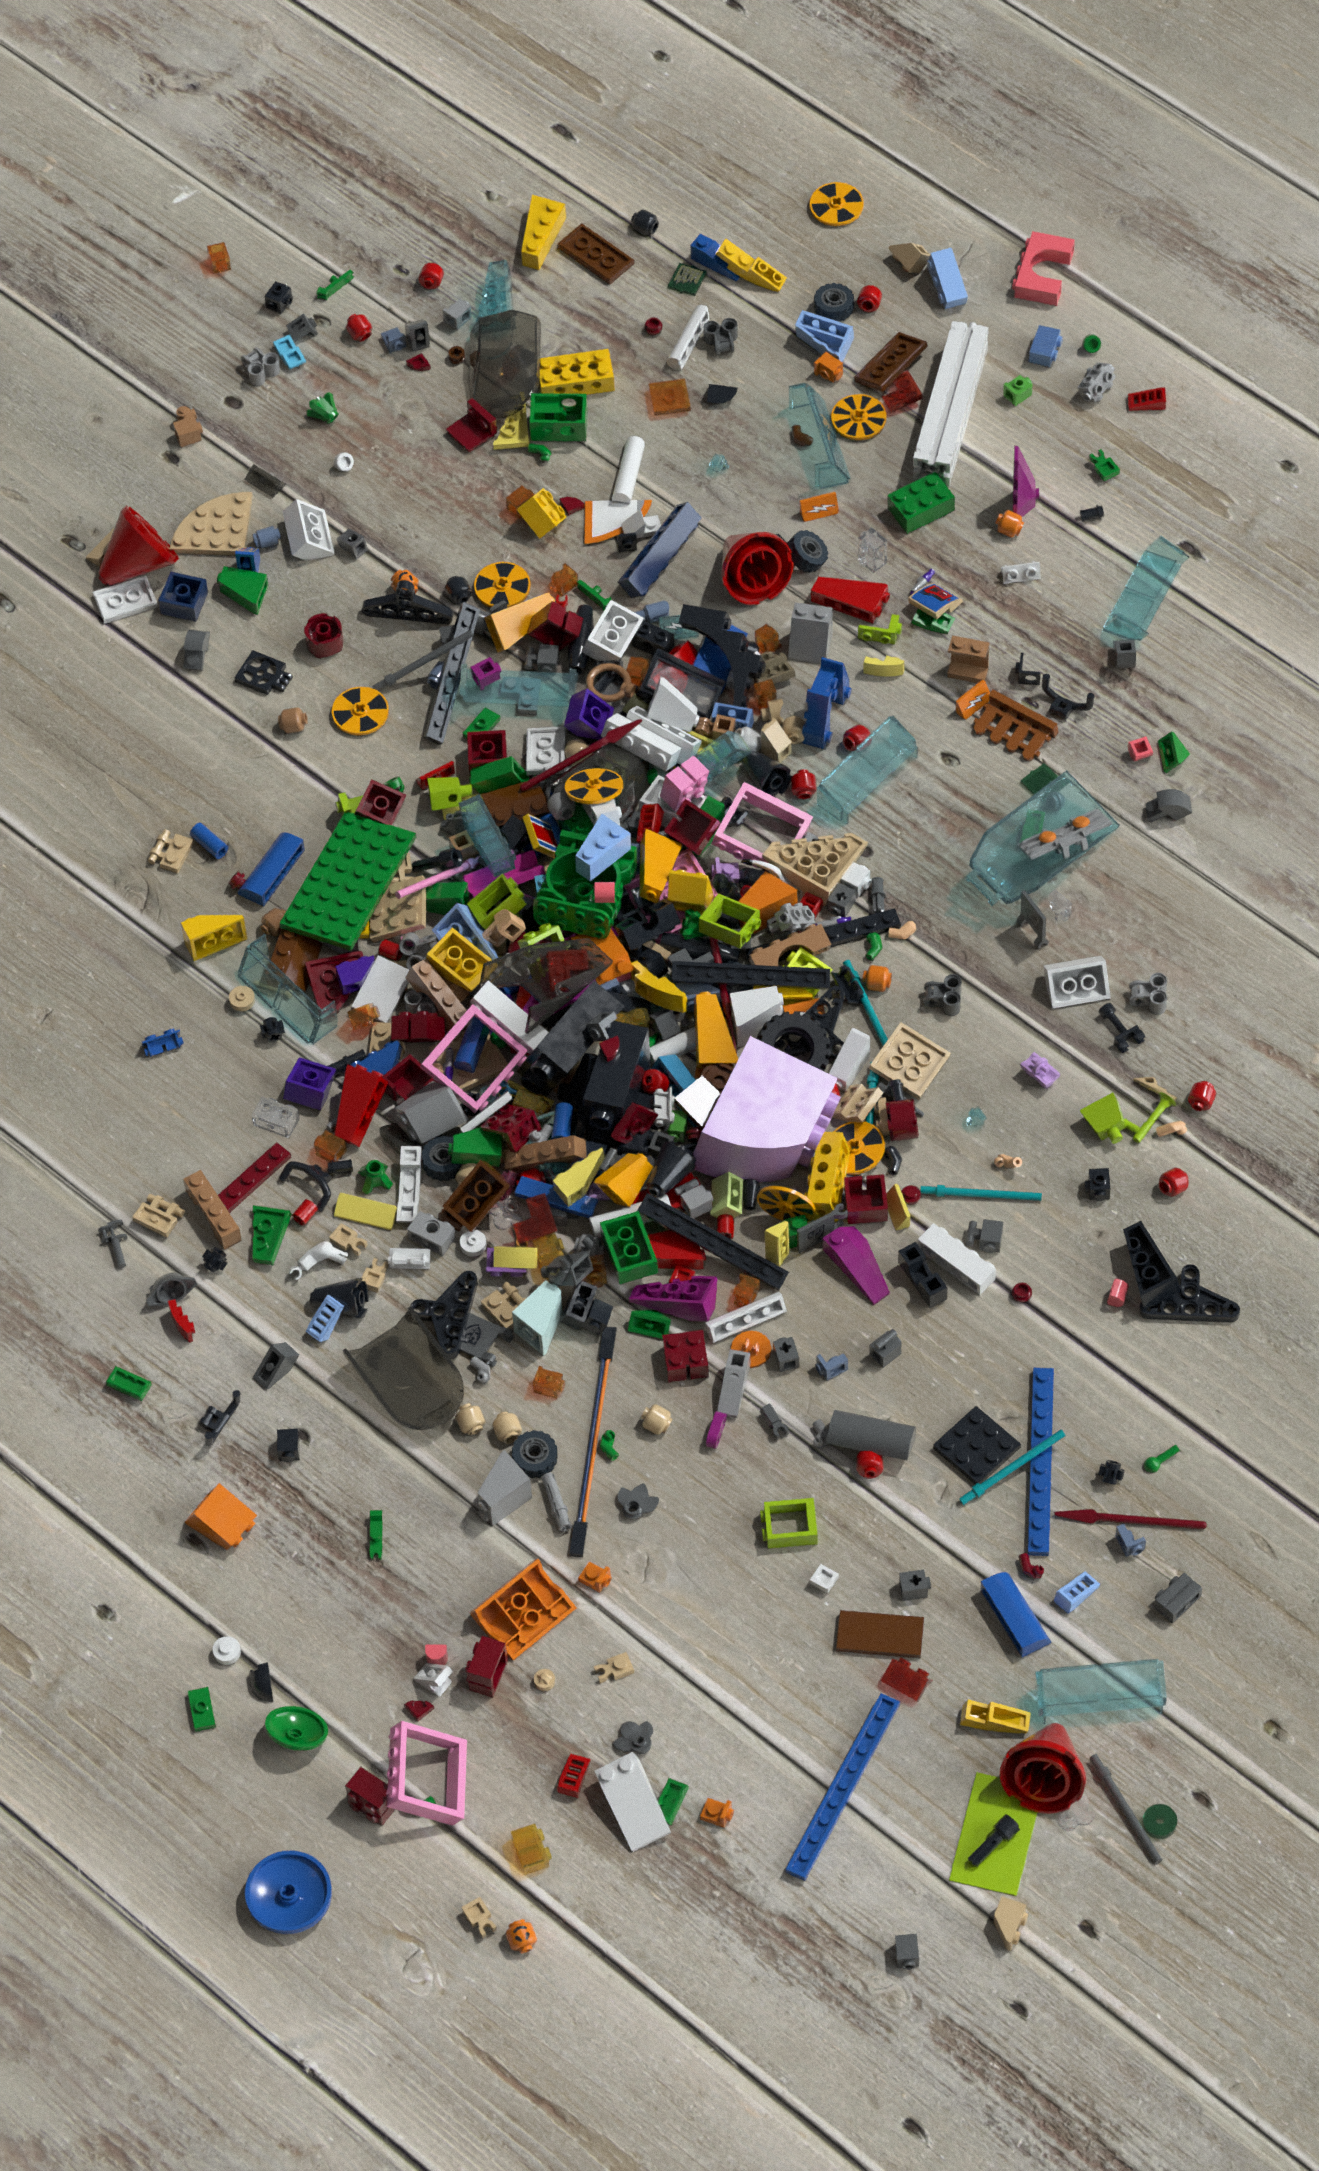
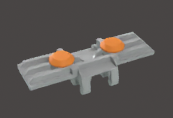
M1094 809L1076 818H1069L1066 825L1053 831L1044 829L1042 833L1023 840L1017 845L1031 860L1053 850L1057 854L1062 853L1063 859L1070 857V845H1080L1082 851L1087 850L1086 836L1112 825V822L1099 809Z

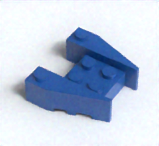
M824 657L821 658V667L811 689L807 690V711L804 713V719L807 720L802 729L804 736L803 744L824 749L826 744L830 743L833 732H830L831 702L843 705L845 699H849L852 688L849 687V677L845 665L842 662Z

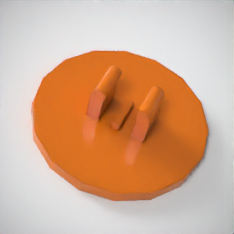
M752 1330L737 1335L731 1345L732 1350L750 1353V1368L766 1363L772 1351L771 1343L766 1335Z

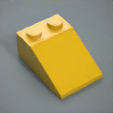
M198 915L181 922L184 943L193 961L247 940L243 915Z
M451 928L426 955V958L441 977L470 992L497 966L496 962L454 928Z

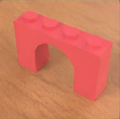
M1032 231L1031 237L1026 240V252H1022V265H1018L1016 276L1018 278L1013 280L1012 290H1015L1014 298L1057 306L1061 295L1062 280L1039 276L1032 268L1043 261L1070 265L1074 254L1075 239Z

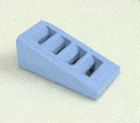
M327 1295L309 1323L306 1332L320 1342L328 1340L344 1305L330 1295ZM329 1305L335 1309L334 1312L328 1308Z
M1085 1571L1056 1591L1054 1602L1069 1614L1097 1590L1100 1584ZM1082 1581H1084L1089 1587L1087 1588V1587L1082 1583Z

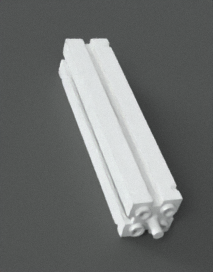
M952 321L951 330L948 334L916 452L913 457V481L936 472L945 485L950 487L984 366L985 356L988 351V327L977 325L974 322H971L969 327H967V323Z

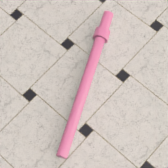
M479 857L469 858L463 861L459 867L448 869L396 891L395 896L400 899L461 872L471 871L480 865L477 862Z

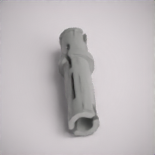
M546 1473L541 1479L552 1507V1516L556 1518L559 1531L566 1532L572 1528L567 1514L568 1508L563 1503L555 1475Z

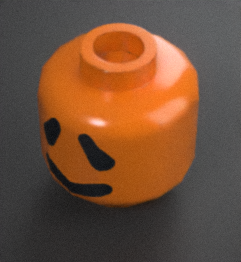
M398 570L392 576L391 587L394 591H396L399 581L407 580L413 583L415 594L417 593L419 581L409 570Z
M524 1919L509 1924L506 1937L510 1948L513 1951L520 1950L521 1954L531 1951L533 1949L532 1946L537 1942L532 1924L525 1922Z

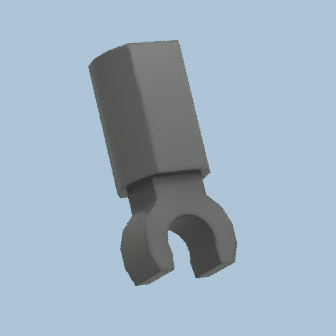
M767 1404L760 1409V1414L770 1429H773L775 1439H780L778 1433L780 1430L784 1431L786 1435L789 1434L788 1426L782 1423L781 1418L771 1404Z

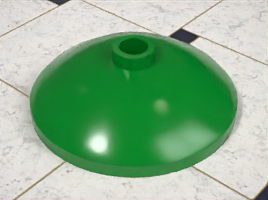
M279 1707L271 1711L265 1719L264 1727L267 1735L276 1744L289 1750H312L321 1746L327 1739L328 1726L324 1719L317 1713L303 1707Z

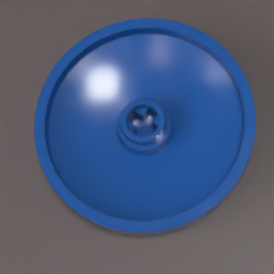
M280 1851L265 1857L252 1869L245 1886V1899L251 1916L260 1926L274 1933L295 1934L313 1927L323 1918L331 1903L332 1885L327 1870L313 1856L300 1851Z

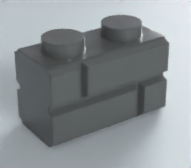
M1186 1573L1179 1577L1175 1576L1171 1579L1169 1587L1165 1591L1161 1589L1155 1595L1154 1608L1161 1615H1164L1168 1621L1174 1623L1201 1597L1202 1587Z

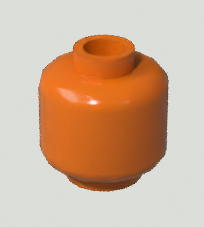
M1006 510L1004 514H999L995 524H998L997 530L999 533L1012 538L1015 535H1019L1024 522L1021 515Z
M871 965L868 971L864 970L862 982H866L868 990L884 992L886 988H890L892 973H889L887 967Z

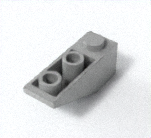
M732 1349L729 1351L717 1410L718 1412L726 1413L729 1417H738L751 1365L750 1353Z

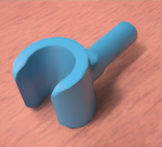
M507 1081L500 1083L501 1086L507 1087L504 1090H499L500 1095L508 1091L510 1094L525 1098V1092L510 1088Z

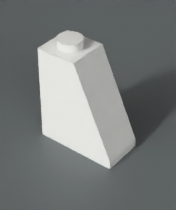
M660 677L648 708L647 718L691 732L692 727H696L699 720L697 707L665 678Z
M855 1028L851 1029L829 1072L830 1075L838 1078L836 1084L839 1090L844 1092L853 1083L870 1058V1036Z

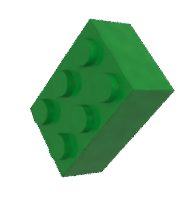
M933 472L888 494L887 509L908 534L955 511V496L939 475Z
M639 1211L600 1222L601 1236L619 1285L658 1273L657 1259Z

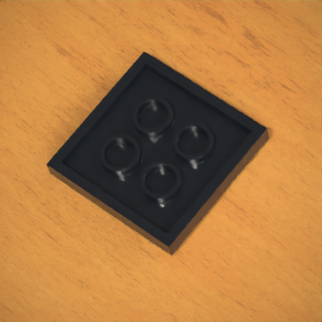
M977 1406L971 1409L933 1444L935 1451L975 1485L984 1482L1021 1448L1019 1441Z

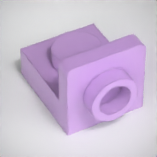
M715 857V864L711 865L712 876L718 873L725 875L728 873L734 882L738 883L740 879L738 862L720 863L719 857Z

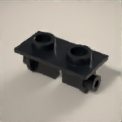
M843 965L839 968L840 971L838 973L831 972L830 974L835 984L844 990L845 1001L851 1004H862L860 999L864 997V991L857 980L853 981L855 976L850 967Z

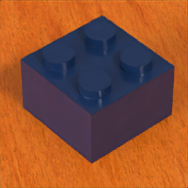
M170 571L158 600L160 613L197 622L208 595L206 579Z

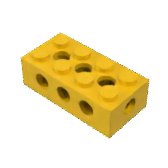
M609 349L536 359L541 393L590 395L615 391Z
M824 1132L815 1150V1156L811 1158L812 1173L808 1175L809 1189L805 1196L816 1207L814 1221L831 1213L835 1206L842 1202L844 1177L847 1174L850 1149L843 1132Z

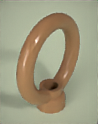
M605 663L598 665L588 673L586 678V688L606 703L616 702L624 697L631 698L635 693L636 684L631 683L629 673L617 664ZM614 671L621 675L624 682L618 693L604 695L594 688V678L601 672Z

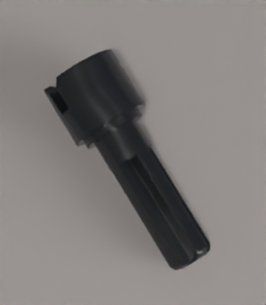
M450 848L440 851L438 856L414 861L411 866L415 873L438 867L450 869L461 866L463 858L460 850Z
M1005 1814L993 1826L994 1832L968 1857L971 1865L978 1867L1002 1841H1010L1020 1830L1017 1822Z

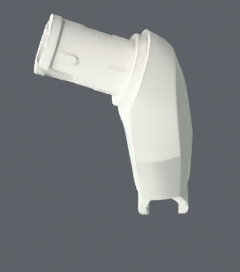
M323 1241L308 1250L297 1261L298 1266H293L289 1269V1274L294 1270H298V1275L294 1277L295 1280H298L302 1276V1270L308 1271L317 1262L327 1258L343 1265L348 1253L332 1247L331 1242Z

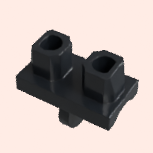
M718 873L713 876L711 882L718 894L736 901L742 897L738 892L736 883L728 873L726 875Z

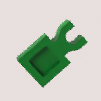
M1102 449L1098 450L1099 457H1095L1093 453L1089 454V460L1094 464V470L1103 481L1120 474L1119 467L1111 457H1104Z

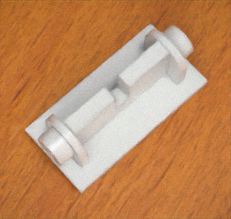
M1032 561V563L1004 565L1001 567L1003 584L1041 579L1040 562Z
M669 1087L667 1092H663L662 1089H656L653 1093V1106L661 1107V1109L654 1108V1111L659 1114L654 1123L657 1127L664 1125V1131H667L669 1125L674 1122L672 1087Z
M389 1248V1268L430 1269V1249Z

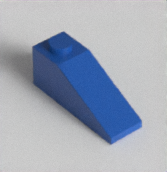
M699 234L690 245L691 260L733 281H737L740 276L727 268L728 263L715 254L720 244L711 238Z

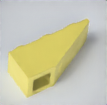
M602 1147L597 1151L589 1153L587 1158L581 1162L574 1163L569 1170L558 1174L553 1180L554 1191L568 1207L584 1197L604 1160Z

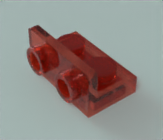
M900 1657L899 1660L892 1658L881 1681L919 1702L928 1683L933 1681V1679L928 1677L930 1673L919 1667L917 1670L910 1667L912 1663Z

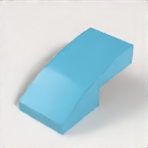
M290 335L273 342L274 348L289 369L306 363L302 352L298 346L296 347Z

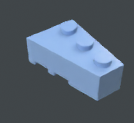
M952 247L932 252L929 260H927V268L937 289L940 303H943L945 309L966 304L968 296Z
M804 310L801 311L795 324L797 337L822 355L827 352L841 362L844 361L854 339L853 326Z
M601 814L576 854V872L589 881L593 880L631 849V833Z

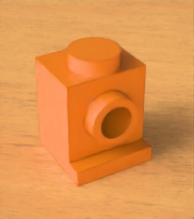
M825 352L814 362V374L816 376L820 374L824 379L834 383L843 375V362Z

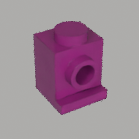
M491 657L470 667L471 677L481 691L484 690L485 686L499 680L500 673L502 672L497 662L494 663Z

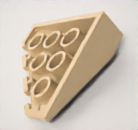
M846 833L844 838L833 839V835L820 836L818 841L807 842L806 838L791 840V844L780 845V841L770 844L762 854V857L768 863L778 867L781 873L804 893L809 892L823 899V905L826 906L828 898L838 883H841L842 877L852 863L857 862L868 842L853 833Z

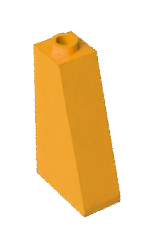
M549 592L484 617L498 653L508 649L527 634L532 616L551 601L555 602Z
M646 829L640 843L639 896L657 903L682 844Z
M710 992L696 994L694 998L697 1069H705L707 1066L717 1063H724L731 1067L735 1066L738 1062V1056L716 994H711Z

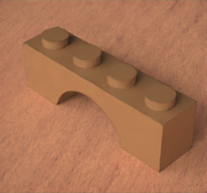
M812 924L799 934L798 932L791 933L783 941L778 939L771 942L767 948L762 949V947L753 950L749 957V962L751 965L778 966L779 958L787 951L798 950L802 947L811 955L817 956L830 950L831 943L822 924L817 926Z
M427 958L410 968L405 978L416 992L425 993L432 999L440 1017L445 1018V1031L448 1033L465 1014L466 1009ZM467 1025L461 1030V1032L466 1030Z
M574 1135L524 1145L516 1153L510 1152L509 1148L504 1149L505 1169L515 1173L533 1169L535 1166L543 1163H572L587 1158L586 1140Z
M199 1170L184 1178L185 1191L194 1205H198L205 1214L215 1237L225 1250L242 1241L238 1225L203 1172Z

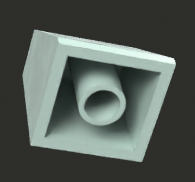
M544 1281L512 1312L514 1332L543 1356L548 1351L563 1313L561 1290L555 1284L551 1285L548 1281Z

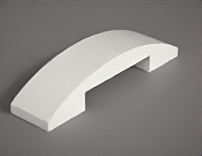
M401 1146L399 1201L397 1203L396 1221L412 1223L419 1210L421 1146Z

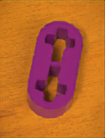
M715 1412L707 1435L706 1447L717 1449L725 1427L726 1413Z

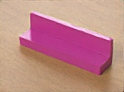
M529 850L463 876V880L468 883L469 897L473 899L502 873L508 879L511 877L518 885L534 879V876L545 875V870L543 866L538 864L535 851Z

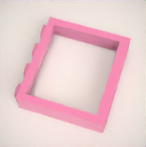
M744 782L720 824L712 844L720 848L719 850L732 854L737 859H751L768 863L762 857L763 853L724 834L741 800L800 828L795 839L803 838L813 816Z
M472 1004L424 1060L420 1068L438 1083L449 1086L455 1097L473 1113H476L478 1109L482 1112L488 1105L487 1099L491 1094L495 1096L502 1088L499 1084L503 1080L508 1081L514 1074L512 1069L516 1064L520 1067L527 1059L525 1054L528 1050ZM473 1016L518 1052L477 1102L432 1065Z
M400 1721L391 1727L389 1735L390 1748L388 1751L387 1807L452 1826L463 1820L467 1740L405 1721ZM407 1737L448 1749L446 1807L404 1795Z

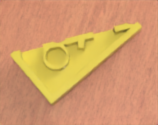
M524 391L517 396L515 405L507 415L497 440H494V450L529 446Z

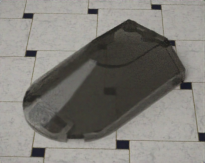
M512 309L480 317L470 332L469 396L470 399L476 400L495 419L505 418L519 412L531 398V393L537 392L540 378L541 322L537 316Z
M411 1306L407 1308L405 1315L394 1327L362 1348L349 1351L346 1348L342 1350L343 1355L389 1416L406 1428L428 1430L439 1427L449 1421L462 1404L464 1385L459 1370Z

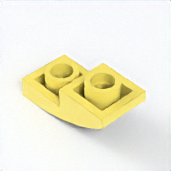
M866 656L863 662V673L884 677L903 675L904 660L886 656L885 660L881 661L877 658Z
M495 1246L494 1267L537 1268V1248Z

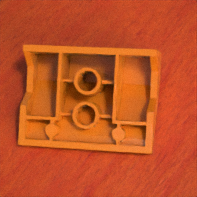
M535 1559L476 1606L469 1614L491 1639L506 1643L507 1656L513 1661L577 1607L562 1588L553 1583L543 1570L541 1561Z

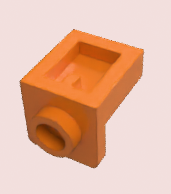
M591 1562L586 1565L578 1577L579 1582L599 1593L610 1584L612 1579L609 1567L606 1566L602 1569Z
M707 1798L700 1815V1820L724 1828L727 1821L730 1822L734 1814L732 1801L727 1800L725 1804Z

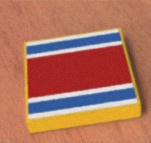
M530 814L523 816L533 849L555 859V852L558 846L550 824Z

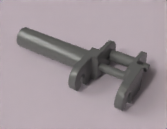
M122 1220L108 1222L106 1226H101L98 1232L103 1235L102 1243L107 1244L111 1242L118 1267L124 1268L126 1263L120 1242L122 1241L121 1238L126 1240L128 1237L126 1234H114L113 1230L118 1227L117 1224L123 1225ZM111 1231V1235L107 1236L106 1232Z

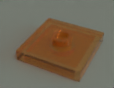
M685 378L649 383L654 416L691 411Z

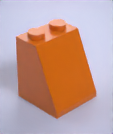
M767 871L760 876L739 901L760 910L761 924L758 930H754V934L767 928V920L774 917V914L780 910L782 905L791 903L793 906L797 904V889ZM738 919L740 927L743 928L746 922Z
M610 929L608 937L604 939L583 934L571 937L578 960L593 973L599 985L633 971L629 955L612 929Z
M219 1483L205 1496L184 1523L228 1550L231 1546L236 1548L242 1541L241 1534L244 1531L248 1533L255 1525L253 1520L257 1515Z

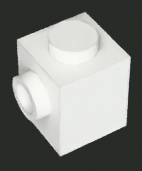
M853 862L842 877L841 884L856 890V897L858 898L863 890H867L871 884L870 870L864 865H858Z

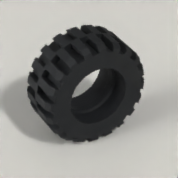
M794 1011L793 1014L783 1012L780 1016L775 1015L770 1021H766L757 1035V1040L774 1047L776 1040L783 1035H797L804 1039L810 1047V1058L807 1064L825 1071L829 1062L831 1043L830 1039L826 1037L827 1032L825 1028L821 1029V1023L818 1020H811V1016L808 1014L802 1016L800 1012Z

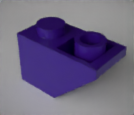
M374 955L369 957L363 956L352 962L345 961L336 966V976L343 995L361 989L375 963Z

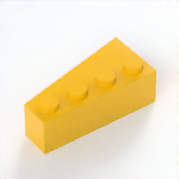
M532 195L521 251L523 266L540 270L566 220V206L564 203Z

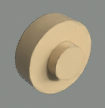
M238 986L232 989L229 994L231 1007L241 1012L251 1009L255 1003L253 990L247 986Z

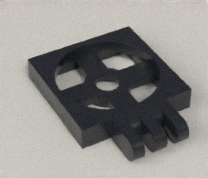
M252 650L234 679L236 683L269 695L272 689L284 692L285 686H288L293 676L284 671L286 663ZM254 660L263 661L260 667L251 666ZM270 665L276 667L275 675L268 672ZM263 671L264 674L259 676L257 675V672ZM245 672L253 675L251 681L245 678ZM263 680H267V681H268V682H266V683L259 684L260 681H263Z

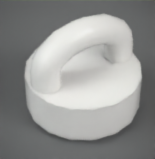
M339 453L334 459V467L340 471H348L353 467V458L348 453Z

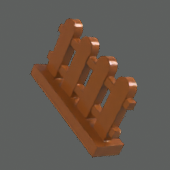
M993 689L989 694L990 704L986 703L984 705L986 710L979 719L975 718L973 721L975 724L974 732L977 735H983L987 730L991 732L990 740L992 743L998 744L1002 739L1006 740L1007 750L1011 753L1021 748L1024 750L1022 755L1025 761H1031L1035 756L1039 758L1041 755L1039 750L1045 741L1049 743L1051 740L1050 736L1055 738L1059 732L1056 722ZM998 715L1001 717V720L994 728L991 726V723ZM1013 724L1018 726L1012 736L1007 734ZM1030 732L1034 736L1030 740L1028 745H1026L1023 743V741Z

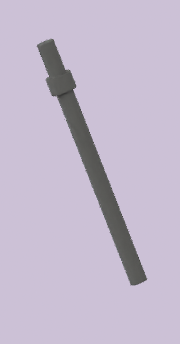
M468 630L394 674L390 673L384 676L383 680L372 686L373 689L379 691L388 685H394L398 679L474 636L472 631Z
M1097 1754L1092 1755L1090 1760L1097 1770L1096 1774L1099 1779L1104 1781L1154 1863H1160L1163 1859L1111 1778L1112 1773L1107 1766L1103 1765Z

